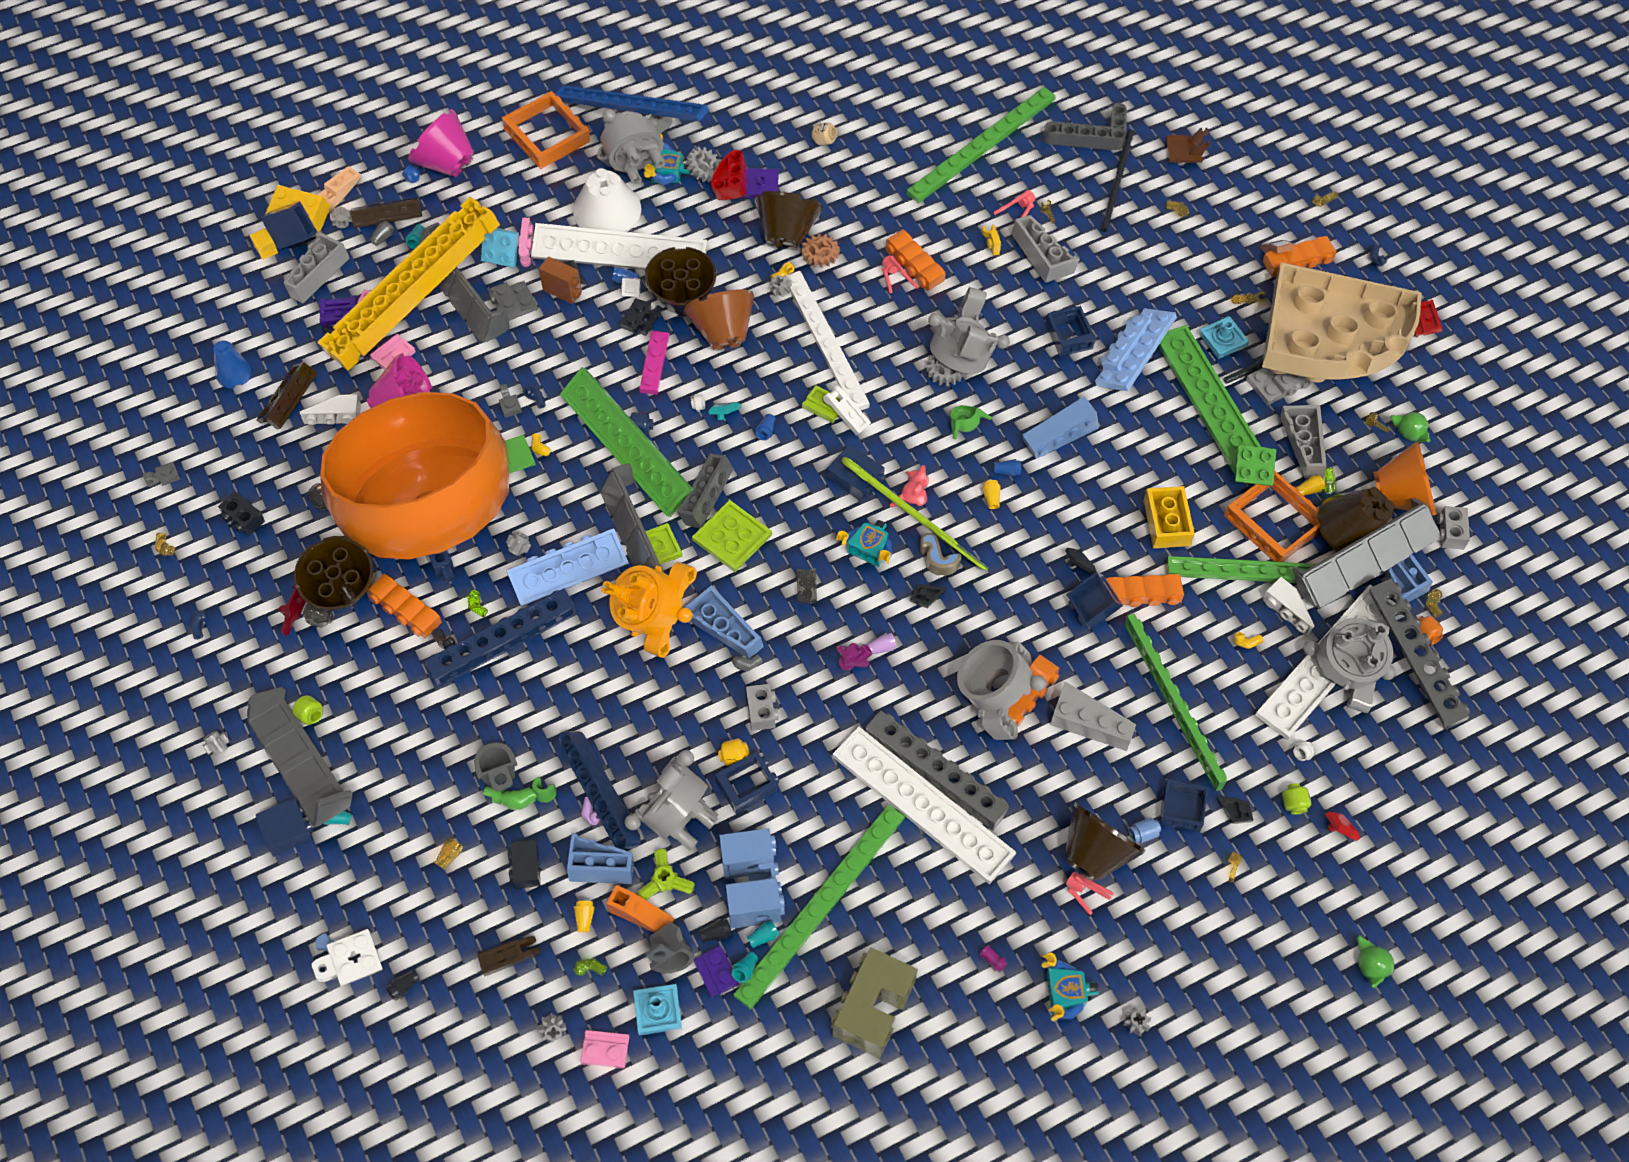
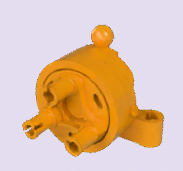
M681 562L674 563L669 576L663 573L662 568L657 565L655 569L642 565L633 566L624 571L614 584L605 581L602 585L606 586V588L601 587V591L604 594L610 595V611L614 621L620 627L632 631L631 636L647 635L644 650L664 658L670 651L669 633L672 625L678 620L682 623H688L693 617V613L689 608H682V597L684 591L695 580L697 571L696 568Z

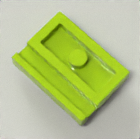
M816 385L807 396L806 401L802 403V408L834 423L839 415L823 399L827 393L831 392Z

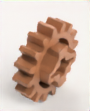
M818 233V237L811 235V239L806 238V243L802 245L803 259L808 260L809 265L814 263V267L820 265L823 268L824 264L829 267L830 262L835 263V258L839 257L838 242L833 241V237L827 238V234L821 237L820 233Z

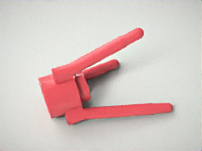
M1026 190L1019 197L996 210L994 214L996 215L1018 202L1021 207H1027L1021 218L1025 217L1030 209L1034 207L1032 202L1035 201V195L1032 191Z
M887 256L883 260L882 264L884 267L881 270L884 273L889 293L893 291L888 273L895 274L898 270L916 289L919 288L898 264L894 256Z
M1076 871L1066 882V885L1070 887L1068 892L1076 898L1089 915L1092 914V911L1077 894V891L1082 893L1087 887L1108 900H1111V896L1114 895V892L1087 879Z

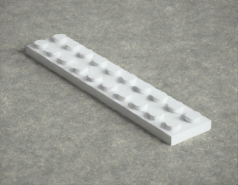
M536 223L531 257L533 259L546 260L549 256L563 262L575 260L576 263L620 266L623 268L646 270L647 264L657 253L671 247H675V249L692 247L706 254L707 240Z
M1371 585L1365 589L1326 635L1338 623L1351 618L1373 620L1386 624L1369 593ZM1389 598L1386 600V603L1389 605L1396 604ZM1316 654L1307 655L1255 715L1287 740L1337 684L1322 673Z
M860 727L833 753L832 757L989 885L1016 855L1012 848Z

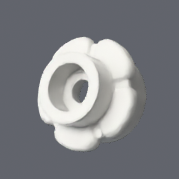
M695 394L694 398L691 399V405L698 412L705 409V399L703 395Z

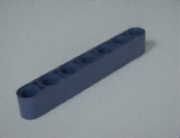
M580 731L562 732L558 738L559 746L613 845L622 850L637 848L641 841L638 830L626 828L624 822L629 814L585 735Z

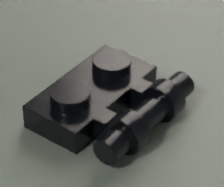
M635 298L620 322V328L633 333H637L639 329H642L641 334L646 336L654 328V322L660 318L662 307L657 305L655 309L651 310V303Z

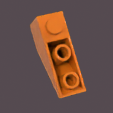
M618 885L615 886L606 903L608 912L654 933L674 921V918L637 894Z

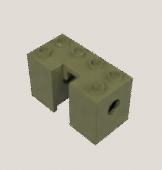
M870 947L868 953L864 952L859 961V972H854L850 980L852 987L849 992L845 991L841 999L843 1006L840 1011L836 1010L831 1021V1028L833 1029V1037L880 1059L894 1030L892 1025L896 1018L874 1008L875 1001L879 999L903 1010L915 984L918 969Z

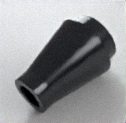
M719 919L699 931L703 943L728 939V936L732 935L728 919Z
M410 971L390 981L386 990L394 1001L402 1000L420 980L414 971Z

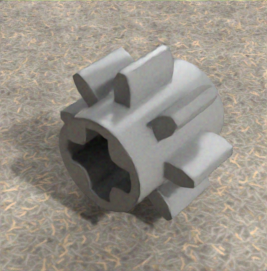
M344 207L333 209L334 213H330V220L333 226L336 225L338 228L349 226L348 222H352L350 210H346Z
M777 275L771 279L772 285L769 288L775 296L780 295L784 297L790 293L789 287L792 286V283L786 275L783 277Z
M516 532L513 536L509 535L506 541L509 547L508 550L518 556L524 552L528 553L531 546L528 541L529 537L520 532Z
M214 731L204 737L206 743L202 746L207 754L213 753L214 756H217L228 748L226 743L229 740L223 732L219 734L217 731Z
M1134 1007L1132 1014L1130 1012L1125 1014V1017L1129 1020H1126L1123 1025L1128 1026L1130 1029L1129 1034L1135 1032L1138 1036H1141L1142 1029L1147 1032L1150 1029V1026L1146 1023H1149L1152 1018L1147 1017L1145 1009L1139 1011Z
M551 1013L547 1017H542L543 1025H538V1030L542 1033L543 1040L547 1038L554 1042L558 1038H563L562 1031L566 1030V1025L562 1023L561 1015L557 1017Z

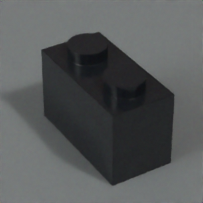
M537 841L512 842L511 850H508V861L512 863V870H509L510 883L513 882L516 889L541 886Z

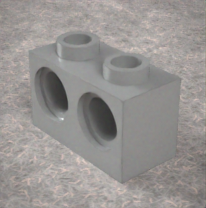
M1444 506L1441 513H1438L1437 524H1440L1439 540H1441V548L1464 550L1470 541L1468 508Z
M770 684L746 687L751 730L775 728V721L779 720L778 710L773 708V703L776 702L775 691H771ZM764 696L766 699L758 700L757 698ZM767 714L768 717L761 718L760 715Z

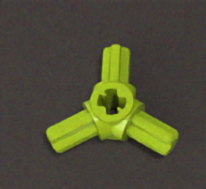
M665 849L656 850L654 852L656 862L654 875L650 878L651 882L639 890L637 895L647 901L658 891L662 893L676 889L691 894L695 883L677 877L678 873L673 872L672 866L668 864L667 851ZM662 877H667V880L662 881Z

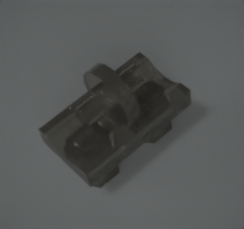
M797 569V602H801V604L817 602L816 569Z

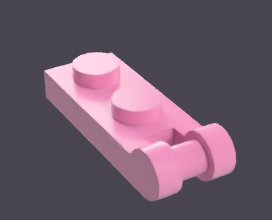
M522 218L519 257L523 267L531 265L529 249H532L531 236L534 235V226L531 225L530 218Z

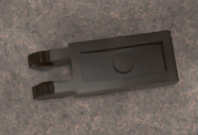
M529 936L521 940L517 939L478 954L477 957L484 977L524 962L525 959H531L540 955L539 948H533L525 952L521 950L522 947L534 944L537 941L535 936Z

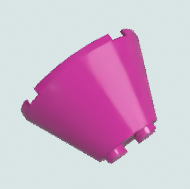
M450 109L449 114L445 112L441 114L417 140L419 142L417 148L411 149L408 161L415 165L457 177L462 172L461 168L464 165L468 166L472 162V155L474 153L456 112Z
M401 353L394 357L370 388L367 403L370 408H373L393 398L421 392H431L430 389L433 387L418 362L410 355L404 356V353Z

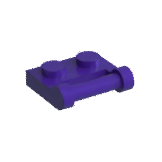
M356 295L350 296V298L329 300L321 298V326L336 325L357 305Z

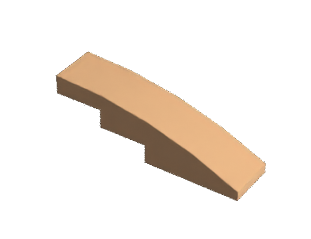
M349 166L324 184L325 189L317 194L323 196L331 205L329 212L342 201L361 177L360 173Z

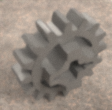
M697 147L696 150L693 149L687 156L686 164L689 165L687 169L692 170L691 175H696L697 180L702 178V182H705L706 179L708 182H711L721 160L716 159L717 154L713 155L712 150L708 152L706 147L702 150L700 147Z
M933 354L931 359H928L926 370L929 372L928 377H933V382L939 381V385L945 383L948 386L950 382L955 385L956 380L960 382L961 378L965 375V373L945 366Z

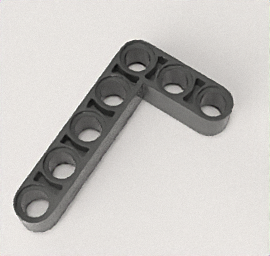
M1116 103L1112 106L1109 127L1047 122L1044 127L1043 141L1052 145L1120 150L1123 148L1126 136L1127 107L1122 103Z

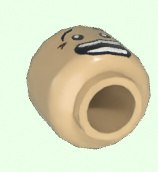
M829 122L818 123L813 128L812 138L818 145L832 144L837 138V129Z

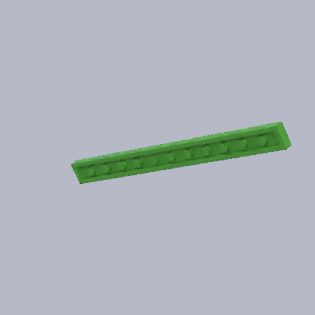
M1045 87L1041 88L907 189V195L919 204L1055 101L1056 95Z
M890 805L884 809L753 970L750 980L745 981L735 992L734 998L750 1010L754 1007L904 821V815Z

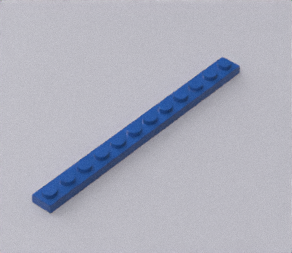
M565 85L555 93L556 96L561 98L562 102L693 121L702 120L709 111L705 104Z

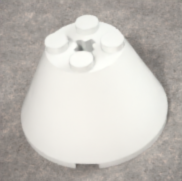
M600 168L586 181L574 203L573 214L580 228L628 232L640 219L641 203L638 196L617 174Z

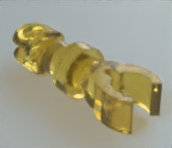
M1266 292L1234 295L1231 301L1233 304H1240L1241 302L1249 304L1252 301L1262 303L1266 299L1260 300L1257 297L1260 294L1264 295Z

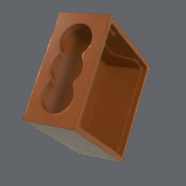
M548 256L539 267L543 291L573 304L582 293L578 270Z

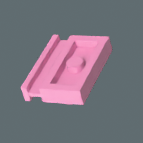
M396 334L370 354L372 360H375L385 370L396 355L404 353V356H412L416 352L413 346Z
M586 1030L581 1064L625 1069L629 1035Z

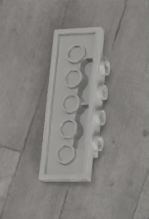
M1262 368L1246 378L1247 382L1266 405L1287 395L1292 396L1298 390L1306 389L1314 383L1305 376L1290 373L1276 374L1268 368Z

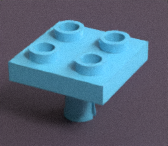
M496 228L491 234L486 233L485 240L482 242L481 261L514 268L517 262L519 232Z
M1230 316L1199 331V335L1218 359L1249 344V340Z
M676 984L633 991L639 1035L682 1029Z

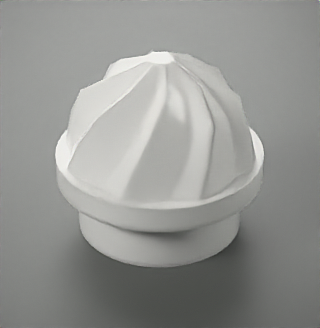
M1307 741L1298 742L1293 750L1295 757L1300 761L1310 760L1315 751L1311 742Z

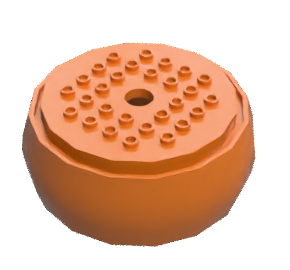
M421 392L393 398L360 413L335 434L322 455L321 494L327 510L343 535L362 545L372 555L382 558L413 559L441 553L474 537L497 516L509 493L507 445L493 422L479 405L454 393Z

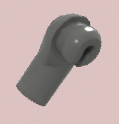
M758 654L751 659L735 656L732 659L734 667L743 671H750L763 662Z

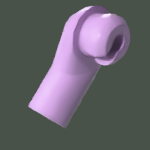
M585 797L581 815L588 824L597 825L600 819L596 812L593 811V806L588 797Z

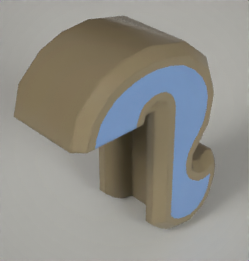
M926 533L922 536L920 553L922 555L927 553L926 567L935 575L955 573L960 567L961 554L943 557L937 535Z

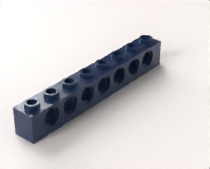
M564 588L560 591H554L550 596L535 601L533 605L518 610L510 617L502 618L498 623L483 628L481 632L466 637L460 643L450 645L446 650L431 655L424 661L427 670L439 688L576 616L575 604ZM484 643L487 644V645L484 646V647H480L481 644H484Z

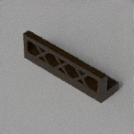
M419 197L355 207L350 210L354 228L375 225L383 221L392 222L422 216Z
M305 362L293 365L256 421L259 423L268 422L277 430L281 429L317 373Z

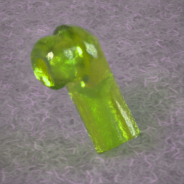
M1333 467L1326 468L1325 488L1323 490L1328 494L1336 490Z
M477 590L470 591L467 598L468 608L479 616L485 617L488 609L480 605V593Z
M593 958L579 960L575 964L574 972L582 976L586 971L592 970L603 976L608 967Z

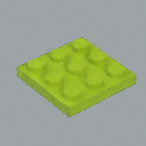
M729 500L692 536V541L736 572L772 536V531Z

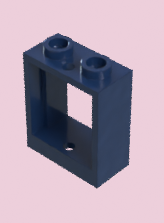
M1081 306L1047 313L1045 324L1060 357L1094 348L1096 338ZM1076 321L1082 336L1062 340L1056 325Z
M758 751L715 774L716 784L735 814L778 792L779 779L774 772H770L766 758L764 756L761 757ZM757 764L768 784L740 799L728 779Z

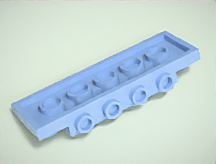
M1144 308L1139 316L1134 315L1132 319H1128L1125 330L1120 331L1116 343L1110 345L1108 355L1102 357L1101 364L1103 370L1095 380L1096 385L1129 391L1176 320L1175 312Z
M614 528L593 537L591 535L584 536L578 543H566L560 550L551 549L546 551L542 557L533 556L527 559V563L506 570L521 607L550 596L554 591L573 587L628 565V560Z

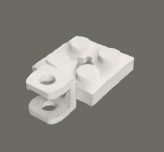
M368 929L327 944L329 954L316 959L312 963L318 982H326L338 977L341 986L383 970ZM352 952L361 954L357 963H354L353 960H348ZM322 967H327L324 973L319 972Z

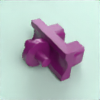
M851 643L848 647L839 646L837 648V651L842 654L839 659V665L843 670H851L854 666L867 667L869 665L867 659L873 654L866 644L859 647L856 643Z

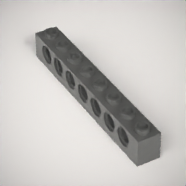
M1392 578L1371 587L1369 593L1386 624L1390 626L1393 637L1445 730L1468 720V714L1470 713L1468 706L1465 702L1461 703L1458 697L1460 696L1459 690L1456 685H1451L1448 680L1450 675L1445 667L1442 668L1438 661L1441 659L1437 651H1432L1429 644L1431 641L1428 635L1421 632L1419 628L1421 623L1417 616H1412L1410 603L1407 599L1403 600L1399 584L1397 582L1394 583ZM1388 598H1394L1396 599L1397 603L1395 605H1389L1386 603V600ZM1397 615H1404L1406 621L1398 622L1395 617ZM1413 632L1416 637L1408 639L1405 637V633ZM1416 649H1423L1426 654L1419 657L1414 651ZM1432 666L1435 668V672L1428 674L1424 671V668ZM1441 683L1445 686V690L1437 691L1434 689V685ZM1450 700L1455 704V707L1447 709L1443 703Z
M880 711L866 726V733L990 830L994 831L1008 814L1009 805L1005 799L994 795L986 785L979 784L970 773L963 772L954 761L944 758L939 750L932 749L923 738L916 737L907 726H901L889 713L885 714L883 711ZM892 731L894 734L887 735L885 732ZM908 743L910 744V746L903 747L901 744ZM922 754L926 756V758L920 759L917 757V755ZM938 766L941 767L942 770L936 771L933 769V767ZM955 778L958 780V782L952 783L949 781V779ZM971 790L974 792V795H968L965 791ZM981 803H989L991 807H983Z

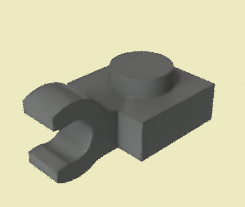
M507 384L500 385V392L503 398L499 399V404L504 417L522 413L516 394L510 396Z
M173 462L156 467V473L147 472L143 474L148 487L159 482L164 486L181 480Z

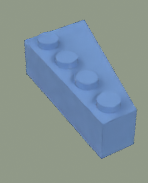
M1084 396L1023 434L1024 443L1036 459L1043 457L1049 452L1099 429L1097 412Z
M712 585L684 607L689 608L693 613L691 623L746 658L750 659L764 647L761 637Z

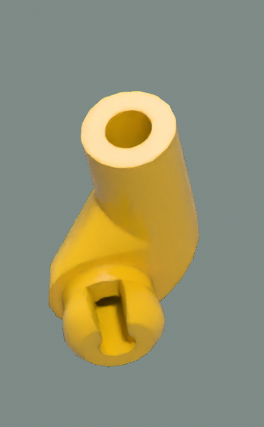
M533 434L532 451L540 456H548L550 448L541 443L540 434Z
M1237 632L1234 635V642L1240 647L1251 649L1263 643V637L1257 634L1247 638L1244 633Z

